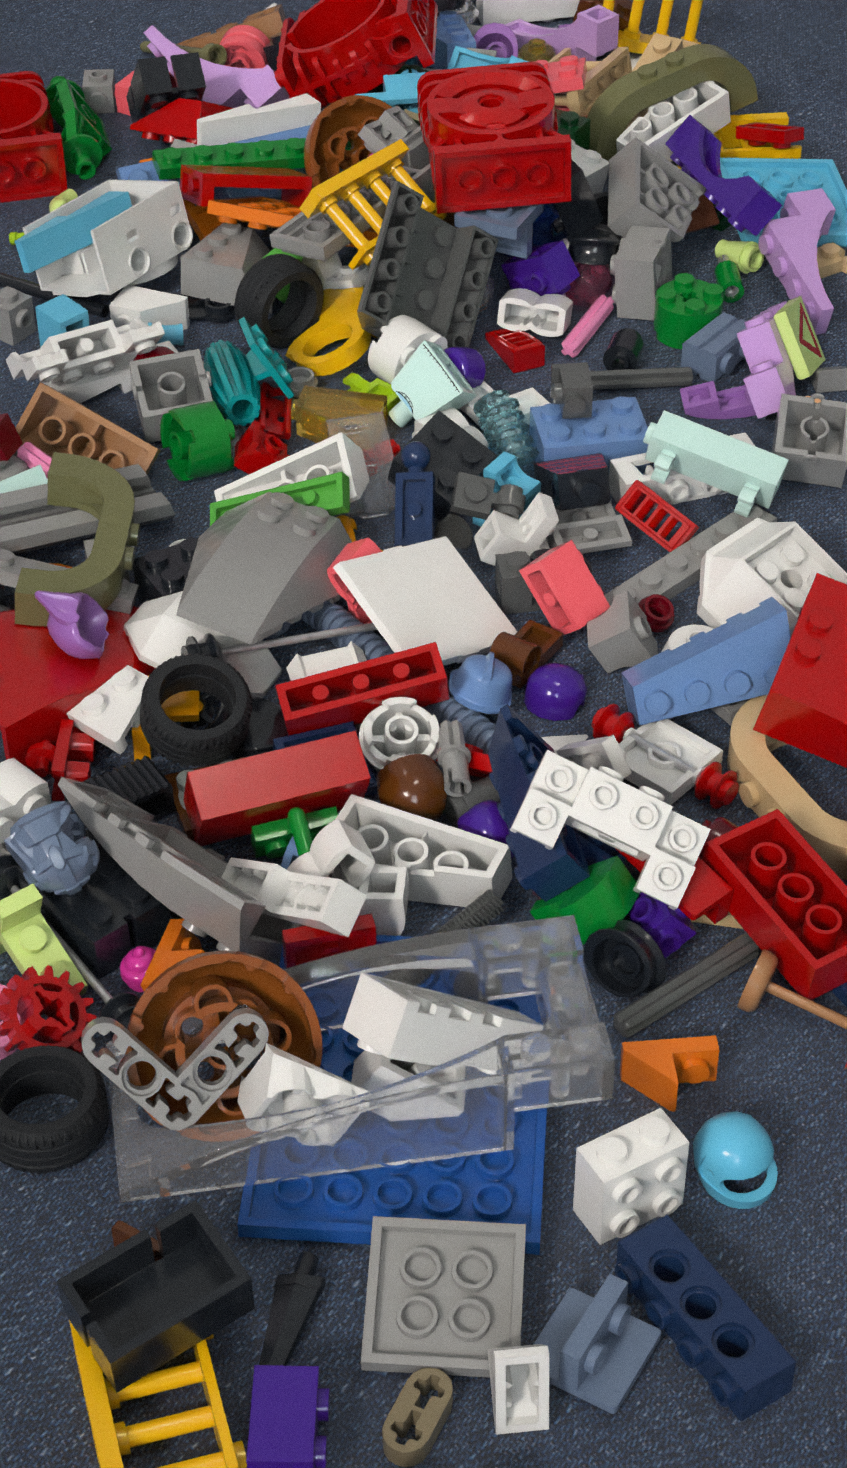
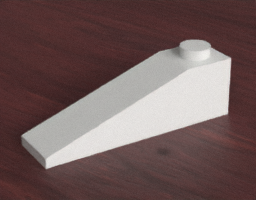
M340 432L214 490L216 502L343 472L349 477L351 503L361 498L370 480L362 449Z

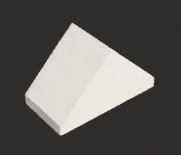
M534 1344L487 1349L496 1435L549 1430L548 1346Z

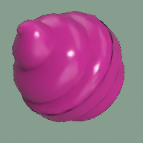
M137 946L130 950L120 963L121 978L130 989L136 992H144L140 984L155 954V949Z

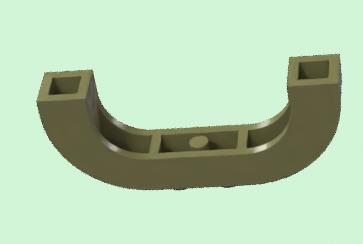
M697 44L670 52L665 57L650 64L642 65L639 69L619 78L598 97L587 118L591 119L589 150L598 152L601 158L609 161L617 153L616 139L626 130L629 122L635 115L658 102L705 81H714V84L728 91L730 111H737L758 101L754 78L747 67L725 49L716 45Z
M53 453L48 471L47 505L71 507L86 511L96 517L99 523L91 554L80 565L58 571L21 568L15 589V624L47 626L49 612L35 598L34 594L38 590L69 594L82 592L91 596L104 610L117 598L122 588L125 571L133 570L135 547H138L140 537V524L134 523L135 498L133 490L128 481L112 467L80 455Z

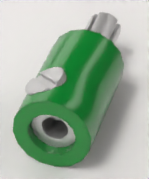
M721 255L722 258H718V265L714 270L716 282L723 287V301L734 303L744 295L742 279L737 264L730 261L727 255Z

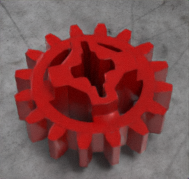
M49 965L44 968L40 976H38L33 966L28 967L22 977L15 974L6 984L8 988H3L0 992V1004H2L0 1005V1020L3 1021L0 1025V1036L7 1035L10 1039L4 1048L5 1051L10 1052L15 1048L21 1051L31 1047L50 1045L66 1047V1049L70 1048L81 1053L83 1051L81 1044L82 1031L89 1022L97 1018L93 1014L86 1013V1010L94 1003V1000L87 997L81 998L79 993L85 986L83 982L72 986L68 983L70 972L65 970L57 978L53 976L52 966ZM17 1013L20 1015V1023L18 1020ZM46 1014L49 1018L45 1020L41 1016Z

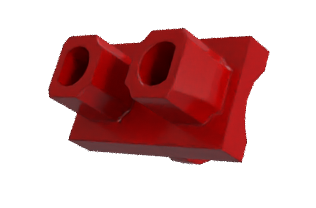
M61 719L56 746L49 740H43L40 743L31 745L27 749L26 765L39 777L51 774L55 779L52 801H65V795L57 785L61 777L80 782L91 778L90 762H94L96 740L86 733H75L74 720Z

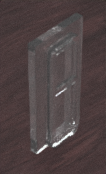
M383 411L326 420L328 437L342 432L362 449L370 480L361 498L350 503V512L347 513V516L371 518L389 515L395 510V485L387 480L394 455Z

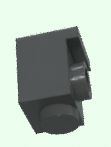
M587 362L551 364L550 395L553 398L554 405L560 404L563 419L592 417L593 384Z
M526 551L495 554V593L499 607L504 614L533 612L540 609L519 572L520 569L530 563V557Z

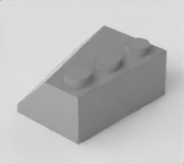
M635 137L609 159L608 227L616 235H621L624 238L632 225L670 228L671 242H679L684 238L692 220L691 214L700 203L698 199L704 194L706 188Z
M238 222L237 224L222 223L181 256V294L201 299L210 298V301L224 304L231 303L234 306L236 292L242 278L256 262L260 261L270 252L269 248L253 229L241 227V224ZM273 301L269 309V313L271 314L273 311Z

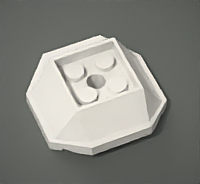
M757 517L707 550L701 559L700 596L698 597L697 614L709 627L715 629L727 623L726 619L740 612L745 614L759 607L760 602L773 597L787 610L790 636H792L798 621L797 618L816 574L819 573L847 584V573L796 522H767Z

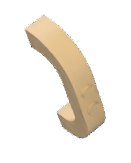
M767 695L751 698L738 710L732 721L727 759L728 771L733 770L737 773L738 793L746 807L751 808L758 817L779 809L840 879L847 880V821L835 818L822 810L771 753L773 750L787 744L753 730Z

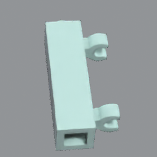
M665 410L658 423H650L643 440L644 443L649 444L645 460L653 462L655 467L650 479L665 484L670 471L673 470L738 496V503L734 513L747 518L754 503L769 509L789 459Z

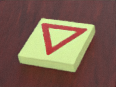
M799 296L789 300L773 318L796 377L802 380L810 377L826 359L802 297Z

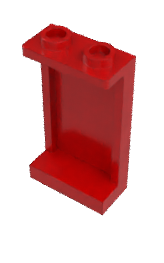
M181 164L180 190L182 197L201 207H208V201L214 200L215 187L282 189L281 200L297 207L302 205L313 189L311 176L290 168Z

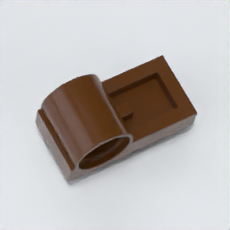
M529 620L515 635L501 632L495 638L490 652H494L495 658L509 667L513 679L512 685L522 689L533 671L545 665L563 646L564 633Z

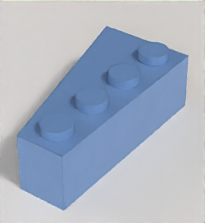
M443 11L439 13L440 16H437L435 64L428 67L441 70L447 69L455 46L465 49L467 47L476 48V40L462 16L457 15L455 11Z
M770 597L760 602L759 607L745 614L740 612L726 619L727 623L707 633L702 631L690 637L689 642L673 650L667 649L621 672L628 711L634 715L639 725H644L767 695L791 638L787 610L777 600Z

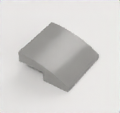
M611 501L608 504L576 509H556L559 521L554 532L546 537L551 549L572 540L581 554L632 546V539L622 514L616 515Z

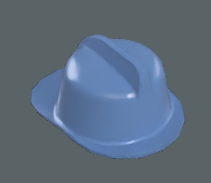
M489 652L487 655H471L463 661L459 669L452 670L450 673L449 693L463 706L476 712L499 714L500 708L507 704L511 705L513 680L511 670L506 664L495 658L494 652Z

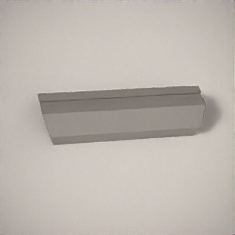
M139 464L115 469L128 481L133 490L135 498L134 523H139L140 526L174 518L175 512L170 502L162 492H155L153 487H151L148 475ZM48 483L1 493L0 549L9 550L16 555L95 537L99 520L92 514L80 509L47 505Z

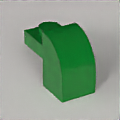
M618 856L589 865L590 877L546 902L540 899L534 903L530 913L552 944L557 945L577 938L584 945L589 935L599 929L615 927L617 921L622 920L629 913L640 893L633 891L636 881Z

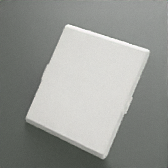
M446 536L404 547L401 545L384 549L383 552L339 562L333 567L394 653L436 642L443 666L455 662L462 663L471 655L489 653L495 638L501 632H507L512 635L518 632Z

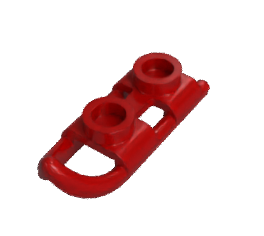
M264 381L260 385L261 406L260 414L257 418V422L261 423L260 430L266 434H272L278 438L289 440L291 438L292 398L288 399L280 387L273 388L267 381ZM284 396L285 400L280 401L271 397ZM280 417H283L284 422L278 421V419Z

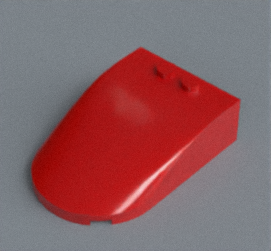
M817 573L799 613L798 621L753 730L847 768V584Z
M133 606L130 614L108 609L104 610L109 619L106 626V631L109 635L105 640L103 655L95 659H78L69 656L57 646L49 634L47 626L15 624V610L0 612V730L6 760L15 758L29 769L25 761L27 749L31 745L40 743L43 740H49L56 746L61 719H69L67 712L127 665L147 676L152 674L156 668L138 659L128 636H126L123 630L124 624L137 611L138 607ZM74 727L75 733H84L81 730Z

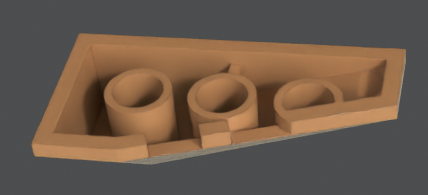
M279 4L246 16L247 18L241 24L237 22L228 23L216 29V32L213 34L205 32L175 45L203 48L209 43L220 44L224 34L230 28L238 25H249L259 29L271 42L270 37L281 32L283 21L286 19L283 6Z
M42 382L39 383L15 427L23 444L31 442L49 456L53 457L54 452L80 455L100 461L113 469L139 464L147 475L161 451Z

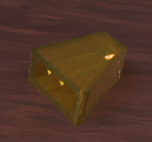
M304 385L299 399L293 400L291 418L296 420L297 435L312 442L319 443L342 432L362 450L368 451L380 445L387 428V396Z

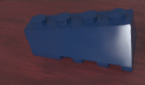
M507 704L500 708L488 751L493 770L489 773V777L499 793L501 802L497 804V808L507 824L509 834L506 835V842L517 861L518 866L514 868L515 876L525 890L529 891L532 889L546 902L590 877L577 829L564 824L551 850L525 835L510 831L544 754L547 750L555 752Z

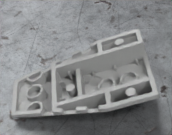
M267 492L226 511L198 538L176 615L252 645L280 631L284 622L294 624L301 620L302 614L307 610L315 613L323 608L325 601L333 604L342 598L330 582L327 569L343 548L352 541L340 519L329 515L327 510L317 506H305L295 502L291 496L284 493Z
M61 777L57 785L81 821L106 852L141 887L168 909L182 917L184 921L181 925L185 929L201 937H206L207 934L219 941L216 946L219 951H240L264 959L280 961L283 945L282 930L304 925L262 914L266 907L265 905L221 878L228 864L224 861L225 856L211 848L206 850L187 838V834L175 827L152 822L155 817L154 815L107 788Z

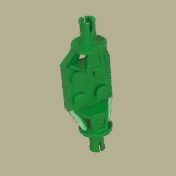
M56 76L52 78L50 85L45 90L49 100L51 115L63 128L61 137L65 169L70 173L79 175V178L87 180L95 175L96 168L100 165L102 158L112 150L103 120L85 101L84 92L81 87L64 76Z

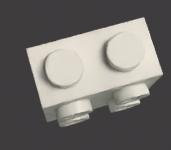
M662 1108L576 1148L573 1211L599 1245L616 1237H626L638 1226L658 1216L670 1215L683 1204L689 1141Z

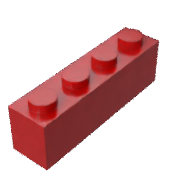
M436 642L275 685L288 736L351 721L354 722V725L361 724L372 710L381 706L382 701L388 698H412L417 700L416 705L420 707L449 700L447 675Z

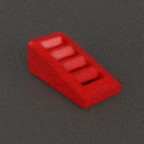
M504 328L485 333L486 341L514 374L545 365V345L529 333L520 330L510 331Z
M636 480L615 506L616 511L669 552L689 541L699 529L695 523L639 480ZM657 504V508L644 523L642 520L646 517V515L650 512L654 505ZM667 513H669L670 516L659 528V530L655 532V528L659 525V523L663 520ZM678 522L682 523L681 527L668 542L665 539Z

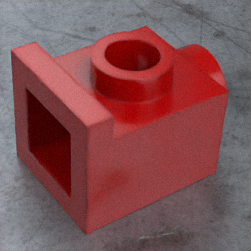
M256 420L252 422L235 444L234 466L248 474L290 456L287 454V444L283 443L277 436L261 431V423Z

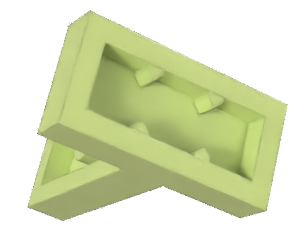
M31 884L0 900V954L7 951L22 975L28 967L32 966L37 971L38 976H40V973L47 965L52 966L53 976L57 978L66 970L70 972L68 983L74 986L79 982H83L85 986L79 994L81 996L86 993L88 984L41 914L43 897L36 886Z

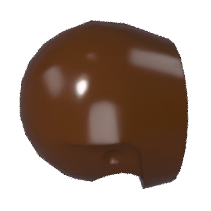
M412 754L400 757L384 766L377 775L378 796L381 804L433 821L439 820L444 813L447 805L444 775L430 756L426 754Z

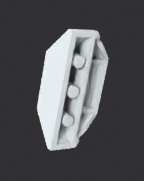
M183 591L144 602L124 624L123 628L138 659L154 668H157V666L170 658L174 659L175 656H181V648L186 645V640L189 636L195 637L198 643H203L204 635L210 633L219 642L221 648L247 644L177 616ZM268 648L222 656V660L225 663L231 664L243 676L252 698H263L282 672L281 667Z

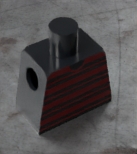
M601 453L533 463L534 478L541 481V493L552 497L556 509L569 510L610 503L609 471ZM552 481L555 485V489H552L551 487Z

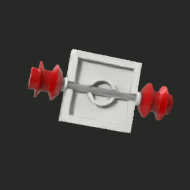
M614 703L600 708L594 715L591 724L593 738L614 735L625 751L626 762L632 772L625 779L638 787L646 786L660 792L665 796L664 802L672 805L694 785L695 797L703 800L710 796V805L714 809L730 804L736 797L739 790L737 773L730 770L725 774H721L723 750L669 719L644 724L636 730L634 729V715L631 712H625L620 715V707Z

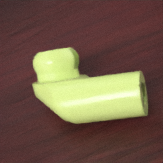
M67 189L51 200L49 211L52 212L77 198V193L73 189Z

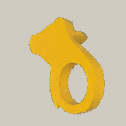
M364 287L324 289L323 305L319 316L320 320L292 342L285 356L296 363L297 367L310 368L314 372V376L331 375L356 362L368 350L371 336L378 338L363 330L358 318L357 310ZM349 338L336 350L325 355L313 357L326 345L337 340Z

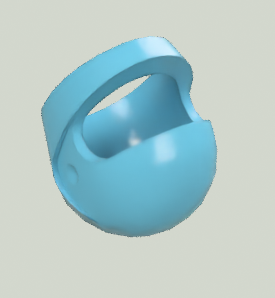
M738 1111L720 1113L705 1121L695 1135L693 1141L694 1165L702 1185L710 1196L726 1206L737 1209H750L768 1200L776 1185L778 1171L773 1158L774 1148L770 1136L756 1119L749 1114ZM764 1171L767 1174L764 1183L751 1192H732L724 1185V1180H745L753 1178Z

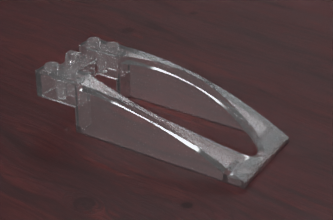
M574 915L422 935L343 952L283 969L297 981L310 999L317 1014L321 1031L343 1027L361 972L488 1004L489 1000L535 995L544 1030L503 1035L451 1061L370 1092L317 1107L255 1118L184 1126L178 1131L170 1130L167 1127L152 1126L141 1121L137 1113L139 1104L109 1079L120 1203L513 1150L515 1112L613 1099L615 1058L605 1023H600L583 964L584 949ZM245 1004L238 1005L234 1010L249 1007ZM189 1017L182 1023V1029L187 1034H196L203 1026L202 1020L195 1017ZM113 1040L106 1043V1048L116 1056L117 1063L111 1067L117 1069L125 1054L121 1053L114 1046ZM221 1040L218 1044L225 1043V1041Z

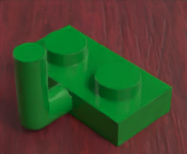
M336 806L305 813L299 807H293L288 812V818L252 826L251 843L255 857L279 858L284 856L292 836L299 856L309 852L316 835L337 818Z

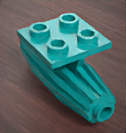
M243 317L238 321L251 350L245 355L228 340L226 342L223 340H218L216 343L212 342L205 351L204 369L205 372H210L212 386L209 388L212 399L220 412L227 419H230L234 425L241 424V426H246L247 423L251 424L260 414L261 391L258 381L272 376L288 399L295 395L290 386V383L294 380L286 369L288 367L277 350L273 351L267 343L266 335L256 323L251 327L246 318Z

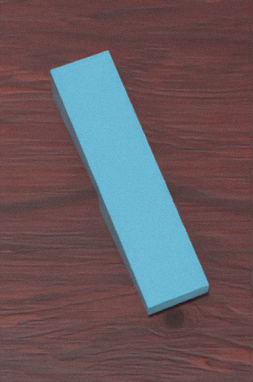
M109 191L70 215L56 216L15 240L24 273H31L93 244L90 232L92 229L132 207L129 192Z

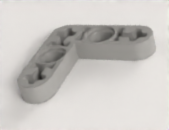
M250 1008L236 1009L216 1027L177 1071H174L113 1018L100 1017L89 1022L82 1031L81 1044L83 1053L89 1062L163 1126L170 1130L180 1131L188 1129L195 1124L258 1056L268 1042L269 1032L267 1024L260 1013ZM252 1022L256 1023L253 1027L256 1038L251 1042L243 1038L233 1048L235 1054L240 1056L236 1061L232 1060L226 1049L217 1045L221 1040H224L228 1048L238 1036L234 1028L238 1023L244 1026H248ZM111 1031L115 1033L113 1044L121 1053L125 1054L128 1046H131L134 1050L126 1054L119 1063L118 1068L114 1069L111 1066L117 1063V1058L110 1050L105 1047L98 1052L93 1050L96 1046L93 1037L95 1033L98 1032L105 1036ZM214 1056L224 1061L226 1065L225 1072L218 1080L212 1082L205 1081L197 1073L198 1066L205 1058ZM145 1061L152 1064L156 1070L152 1082L145 1086H135L129 1082L127 1071L135 1062ZM165 1078L170 1080V1082L165 1084L166 1092L174 1099L180 1100L184 1095L188 1097L186 1105L189 1111L184 1115L179 1111L169 1115L170 1108L167 1100L157 1093L163 1085ZM157 1093L154 1101L148 1099L149 1097Z

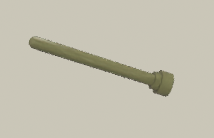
M143 41L140 44V49L145 53H152L147 47L151 42ZM209 43L203 48L176 45L188 53L198 52L199 58L215 64L224 65L227 60L226 50L220 44Z

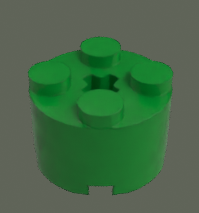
M688 273L677 274L674 280L660 286L655 295L654 331L657 332L656 338L666 346L682 350V344L722 314L723 287L719 284H711L695 279L693 275Z
M214 401L169 410V413L163 414L160 424L162 447H169L172 459L166 461L171 472L179 481L194 480L233 470L234 461L231 455L230 441L235 439L234 425L230 419L224 420Z

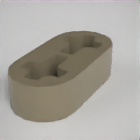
M429 1367L414 1372L407 1379L382 1428L383 1451L387 1459L395 1465L410 1467L423 1462L429 1455L451 1413L453 1385L449 1376L440 1369ZM431 1389L438 1391V1397L432 1396L425 1408H420V1394L427 1395ZM411 1425L416 1426L415 1440L409 1439L405 1445L397 1443V1437L404 1438Z

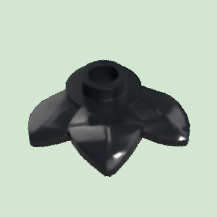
M181 294V296L188 297L190 320L206 319L214 323H222L232 319L235 315V307L231 303L224 304L210 301V298L201 299Z

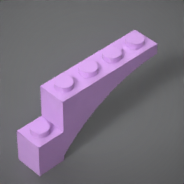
M601 5L577 13V19L569 26L563 28L542 27L522 19L505 24L515 34L518 48L526 53L528 43L543 42L551 45L555 49L556 55L564 48H571V55H575L578 58L585 57L586 61H596L597 57L603 56L606 52L618 47L619 14Z
M152 25L144 32L151 42L147 47L156 57L165 56L168 61V71L175 78L170 57L171 55L187 54L188 52L169 41ZM200 58L206 84L201 101L232 108L246 104L259 108L289 99L290 95L285 87L281 88L279 86L274 71L268 64L264 68H237L215 64Z
M822 188L787 193L784 206L780 211V218L772 219L767 223L758 241L760 252L765 255L773 269L774 275L779 278L786 289L789 299L802 297L816 335L826 333L834 310L823 287L817 263V243L822 235H828L836 211Z
M787 301L767 308V310L760 312L759 315L744 322L746 328L737 333L751 372L743 380L758 419L778 412L782 393L796 395L793 366L773 318Z

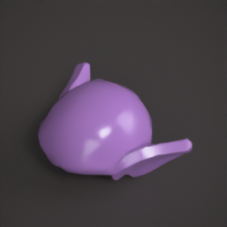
M41 590L35 592V598L49 612L48 631L60 649L69 656L78 659H95L103 655L105 640L109 635L106 631L109 619L107 613L97 601L82 592L71 594Z

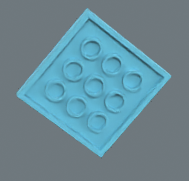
M720 157L722 178H740L749 175L769 191L783 206L787 193L822 188L836 211L828 235L821 236L817 247L832 242L841 247H847V189L833 159ZM783 206L774 215L772 219L780 218V211L783 208ZM747 229L742 233L738 230L737 232L741 241H754L758 244L763 229L757 236Z

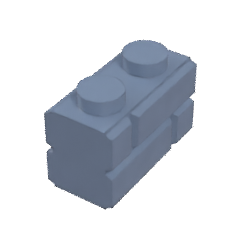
M725 312L720 314L682 344L681 367L692 368L694 376L699 374L701 379L708 382H715L725 373L730 374L736 364L745 358L737 333L746 328L744 323L746 321L742 319L737 321L735 316Z

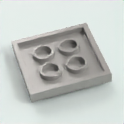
M373 1216L361 1370L414 1373L419 1369L431 1367L440 1369L451 1376L490 1378L487 1349L521 1346L526 1224Z

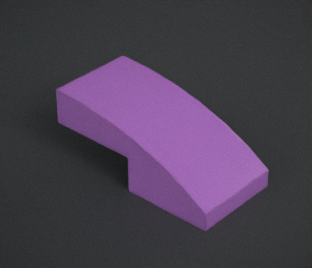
M714 381L680 389L685 415L705 419H736L756 415L746 385L716 391Z

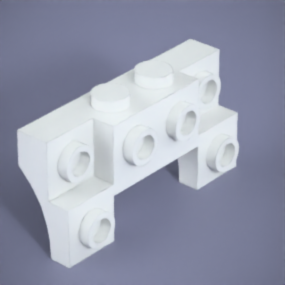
M134 318L129 324L116 328L112 319L48 337L40 349L21 355L13 352L8 356L6 362L13 380L26 377L27 382L40 378L41 382L50 381V383L63 380L64 384H70L82 379L85 373L94 371L96 375H101L115 368L114 364L123 354L136 351L137 355H141L154 350L157 347L156 343L164 336L165 332L160 321L149 326L139 318Z
M547 750L535 772L510 831L525 835L551 850L563 825L566 824L636 859L646 860L633 891L637 893L642 892L669 905L668 908L672 910L677 909L696 867L694 865L711 829L672 811L673 806L663 802L665 796L660 792L646 786H640L638 790L624 783V776L613 769L600 766L598 770L590 767L588 770Z

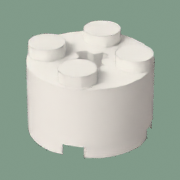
M407 315L396 316L389 320L387 326H382L380 331L383 334L378 342L372 341L368 353V364L370 370L378 378L391 384L424 340L438 344L444 350L448 348L447 339L417 319Z

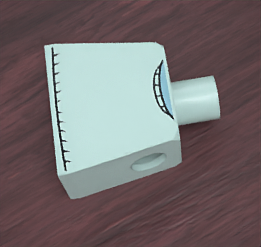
M424 340L391 382V388L401 401L388 414L399 427L403 428L413 418L418 420L449 408L458 410L478 395L442 347Z

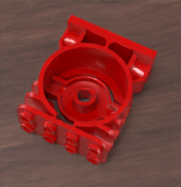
M321 0L310 9L300 12L296 22L291 17L284 19L277 56V70L274 71L276 81L281 88L285 87L290 95L289 98L307 93L321 102L322 109L327 106V103H333L343 97L366 93L383 83V75L395 74L408 59L415 56L418 57L423 68L435 64L438 5L435 0Z
M521 62L443 69L426 72L420 77L417 84L418 117L423 140L429 152L437 214L571 201V138L569 134L562 135L558 133L555 97L543 65L538 62Z
M33 71L0 74V203L57 196L68 189L63 144L60 132L54 133L49 100L42 77Z

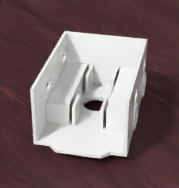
M107 180L23 227L24 234L26 235L56 216L70 215L109 191L129 192L132 207L92 229L90 232L93 244L35 270L41 291H52L53 295L64 294L76 297H90L98 294L112 295L126 285L134 286L172 270L178 263L177 254L187 250L193 239V232L189 224L179 182Z

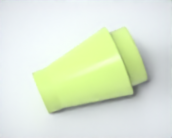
M722 239L715 247V256L717 258H722L721 255H727L729 260L735 262L739 271L744 274L758 271L764 261V255L760 252L758 244L754 241H728Z

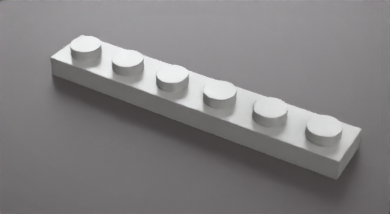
M753 505L748 518L733 511L604 596L610 606L614 596L627 590L637 604L643 598L653 594L665 596L670 600L700 580L701 559L707 550L757 517L767 522H777V517L756 505Z

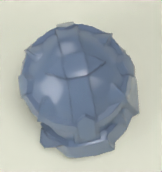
M66 801L54 802L39 807L19 818L10 828V836L4 842L6 849L24 871V878L29 885L34 884L39 891L45 890L48 893L54 892L55 895L68 894L70 896L81 891L82 887L89 881L90 875L96 871L100 860V852L94 840L91 841L88 836H85V825L75 814L69 815L71 806Z

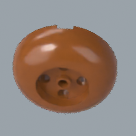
M353 95L343 97L331 103L317 115L308 130L304 145V165L306 174L312 177V188L339 174V168L344 171L366 159L371 154L365 147L364 141L358 136V133L364 125L378 120L385 110L392 108L390 105L373 97ZM348 140L351 143V150L345 149Z
M211 951L188 957L169 967L141 995L133 1009L127 1030L174 1071H177L229 1015V1012H232L238 1005L245 1004L250 1009L260 1013L265 1020L269 1032L268 1044L317 1067L321 1066V1028L315 1009L305 991L293 977L276 964L245 952ZM189 1017L201 1019L203 1022L201 1030L196 1034L185 1033L182 1029V1023L185 1019ZM252 1022L248 1026L238 1023L234 1027L238 1035L237 1039L229 1048L227 1045L223 1047L233 1061L240 1057L235 1054L233 1049L240 1040L246 1038L251 1042L256 1038L253 1030L256 1023ZM128 1046L125 1055L134 1050V1048ZM264 1047V1049L260 1052V1055H261V1056H262V1055L264 1054V1052H265V1047ZM211 1056L201 1061L208 1062L213 1066L212 1076L205 1081L212 1082L218 1080L224 1074L226 1065L222 1059ZM139 1061L129 1067L127 1074L130 1083L135 1086H145L152 1082L156 1070L152 1064ZM246 1068L195 1124L188 1129L170 1131L196 1144L219 1147L245 1144L264 1137L251 1133L249 1124L237 1102L241 1076L246 1078L252 1068ZM165 1078L163 1085L157 1093L167 1100L170 1108L169 1115L176 1111L184 1115L189 1111L186 1105L188 1097L184 1095L180 1100L174 1099L166 1092L165 1084L170 1082V1080ZM155 1093L153 1096L149 1097L148 1099L151 1100V1101H154V1099H155L157 1093ZM149 1114V1116H150L155 1122H157L159 1125H162V1124H161L158 1120H156L151 1114Z

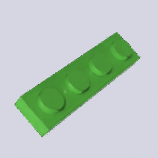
M338 472L210 503V526L226 511L267 492L287 494L295 502L308 507H321L327 510L331 516L350 512L349 477L343 472Z

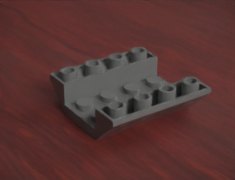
M395 181L393 182L357 310L361 328L380 338L383 334L380 329L382 326H387L390 319L400 315H407L417 319L445 337L448 348L469 347L499 239L475 225L455 228L421 208L423 195L401 182Z

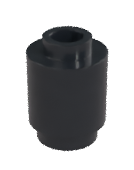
M630 328L614 333L603 356V363L606 369H635L644 349L641 335Z

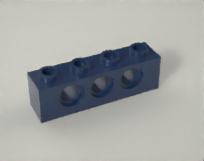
M668 1214L618 1241L617 1261L614 1269L616 1277L628 1282L627 1293H634L644 1305L651 1323L660 1330L664 1329L675 1342L678 1353L684 1363L690 1368H696L705 1378L713 1397L721 1406H728L736 1417L743 1421L791 1392L796 1361ZM725 1354H732V1355H735V1356H737V1357H729V1356H726Z

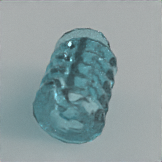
M501 389L488 393L474 404L473 409L476 417L479 418L478 423L488 442V449L497 455L496 458L504 451L517 456V462L521 468L535 460L539 455L537 447L532 446L534 443L532 435L527 434L529 431L528 424L522 422L525 418L523 412L517 410L520 403L516 398H509L510 393L507 390Z

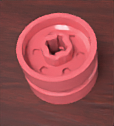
M238 25L230 28L220 42V45L225 48L227 53V60L224 65L253 69L264 68L267 64L269 65L263 49L270 43L268 37L259 29L249 25Z

